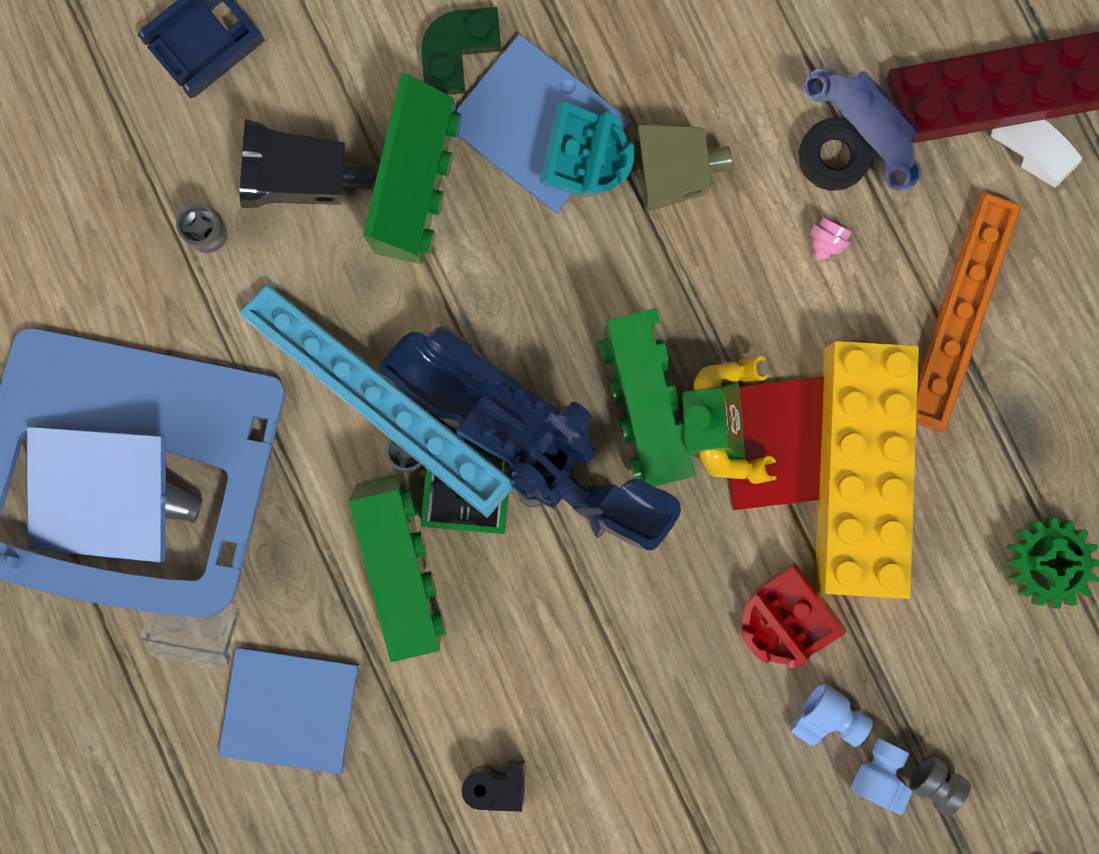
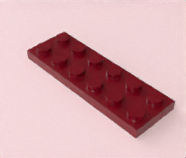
M1099 32L890 69L887 82L909 144L1099 110Z

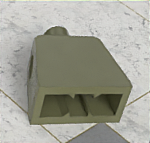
M638 125L635 139L645 212L703 196L708 193L712 185L711 173L732 170L730 147L708 149L704 128Z

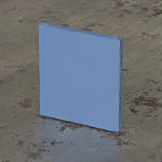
M237 647L233 655L234 663L218 756L341 774L345 767L344 757L359 665Z

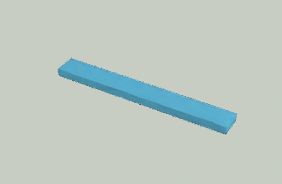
M268 284L239 312L247 323L485 517L488 518L513 489L509 483L511 479L397 387L388 382L381 374Z

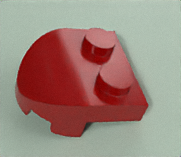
M795 562L754 591L744 608L743 625L741 628L747 647L757 658L765 663L771 661L788 665V668L798 667L809 662L813 654L840 638L846 632V627Z

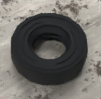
M843 117L826 118L814 124L802 138L798 151L800 168L806 179L816 187L828 191L845 190L857 184L869 170L873 157L872 142L865 129L855 121ZM829 140L842 141L850 151L849 163L842 168L827 166L820 154L822 145Z

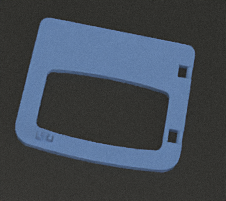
M34 328L20 331L13 340L0 385V518L22 441L27 435V427L30 426L166 436L167 453L197 460L223 469L227 472L228 483L206 570L199 580L159 579L92 568L29 552L1 542V540L0 580L55 595L125 609L208 618L223 612L232 603L238 590L242 574L241 569L246 549L249 545L273 449L272 444L285 400L283 384L272 376ZM255 418L268 420L262 442L250 440ZM224 541L237 544L231 568L218 565Z

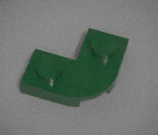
M497 7L451 11L441 15L430 24L423 36L421 45L423 77L426 84L447 95L466 93L462 55L502 51Z

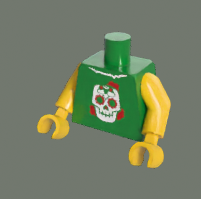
M764 356L745 357L740 359L738 363L729 362L706 366L698 372L693 383L694 388L683 391L682 399L687 450L701 461L705 471L713 477L745 479L747 477L753 484L773 481L777 478L776 476H769L765 471V465L776 463L773 457H762L750 460L749 462L745 458L738 381L740 379L744 382L766 380L768 374L758 375L756 370L757 363L766 360Z

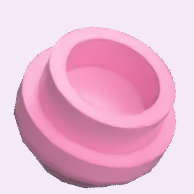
M823 216L819 224L815 223L811 230L812 246L816 251V259L824 260L847 249L851 243L848 238L852 230L833 219Z

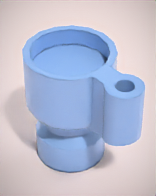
M823 682L810 694L802 713L793 721L789 731L811 746L817 744L828 733L838 731L840 732L841 739L853 747H857L868 736L873 725V719L860 710L852 711L848 698L826 682Z
M878 738L872 749L873 760L863 763L859 767L850 790L902 816L913 792L897 778L896 771L904 767L909 753Z

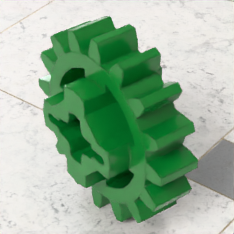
M1045 518L1044 523L1040 520L1028 522L1030 532L1027 530H1017L1015 532L1020 542L1019 544H1007L1006 548L1015 554L1014 559L1005 560L1004 565L1014 567L1015 573L1008 577V581L1020 582L1022 584L1017 591L1019 596L1028 597L1032 595L1031 604L1043 606L1047 603L1048 608L1061 609L1062 602L1065 605H1077L1075 594L1086 597L1091 595L1090 590L1086 586L1087 582H1099V577L1091 573L1092 567L1099 566V560L1092 559L1091 553L1099 547L1097 544H1086L1084 542L1089 533L1086 529L1073 531L1074 522L1071 520H1062L1059 524L1057 518ZM1037 542V547L1030 553L1032 547ZM1068 543L1070 544L1074 552L1068 547ZM1055 558L1056 560L1065 561L1064 564H1056V566L1052 567L1040 565L1042 561H1049V559ZM1030 571L1038 578V584L1032 578Z

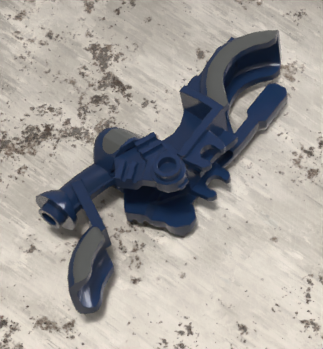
M445 325L436 327L427 337L420 332L408 333L401 338L381 362L379 370L388 382L397 387L440 423L457 429V436L465 443L469 444L471 441L509 463L510 471L507 473V476L511 479L509 483L517 491L520 502L527 507H538L544 504L554 509L560 500L563 499L579 515L589 519L590 527L596 538L602 536L606 531L622 541L644 550H654L657 548L679 518L681 505L678 499L672 494L658 489L641 479L628 480L619 488L617 485L587 487L574 477L572 473L575 462L580 461L588 464L597 453L596 449L593 448V443L590 442L591 435L587 429L589 427L588 422L591 419L589 411L576 402H571L568 406L559 409L528 389L507 372L476 353L474 344Z

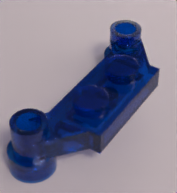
M820 68L812 71L804 81V93L817 102L831 101L886 161L885 180L890 188L897 191H906L915 186L921 177V167L914 159V136L920 130L866 71H861L857 76L840 75L830 68ZM818 78L822 80L824 85L821 93L815 89V82ZM897 169L905 172V182L897 180L895 176Z

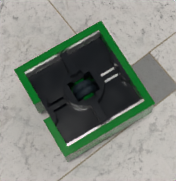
M477 448V452L507 475L510 471L509 463L483 448ZM426 468L421 527L506 534L509 494L487 518Z

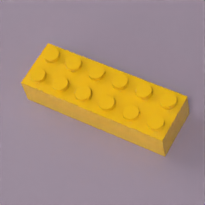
M835 341L824 348L820 495L817 511L814 586L819 593L910 599L919 346Z

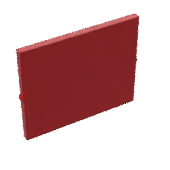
M824 376L739 387L745 458L749 462L750 460L762 457H773L776 463L765 465V471L769 476H776L777 478L773 481L759 484L751 483L747 477L745 479L729 478L733 510L819 500Z

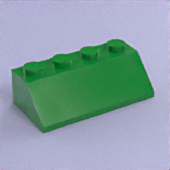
M401 73L363 236L376 255L422 264L424 253L430 254L433 248L435 230H431L430 226L433 214L439 215L442 209L444 191L439 190L442 175L448 177L451 170L453 152H449L448 148L451 137H458L462 114L456 113L453 97L405 73Z

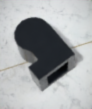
M508 761L506 772H497L493 768L484 765L472 769L465 778L461 790L466 804L477 810L522 812L525 791V761Z

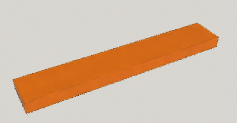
M982 192L978 196L918 373L916 424L940 433L946 432L1022 206L1021 204L987 192Z

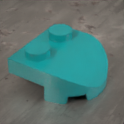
M566 102L558 104L539 183L576 196L591 197L610 191L624 182L633 167L634 145L632 142H628L621 128L623 123L609 112L598 115Z

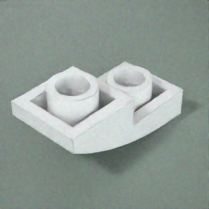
M1046 120L992 129V138L1024 157L1021 166L1023 169L1054 188L1082 161V157L1071 143Z

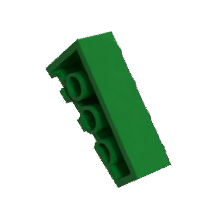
M657 308L607 320L603 332L604 339L598 340L603 363H611L615 377L609 379L614 403H622L625 418L619 419L621 433L625 443L632 442L636 458L629 459L633 478L641 479L654 487L696 476L692 456L686 447L684 423L682 419L677 420L675 412L679 411L676 388L671 379L666 380L664 373L668 371L667 361L669 360L666 345L662 343L661 339H655L653 331L654 324L660 323Z
M400 473L357 483L348 503L390 663L440 651L441 636L447 635L442 611H435L432 597L437 596L436 585L432 571L426 572L423 559L424 556H427L426 545L422 532H417L414 516H417L415 501L412 492L408 491L405 475Z

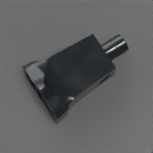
M245 119L240 177L241 208H258L270 203L341 205L342 187L373 190L374 165L344 162V142L278 132L268 128L263 123Z

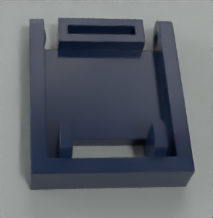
M177 0L138 32V37L145 45H149L147 48L177 84L183 86V91L189 98L199 95L265 41L260 31L233 0ZM221 2L238 20L237 23L228 29V32L210 12Z

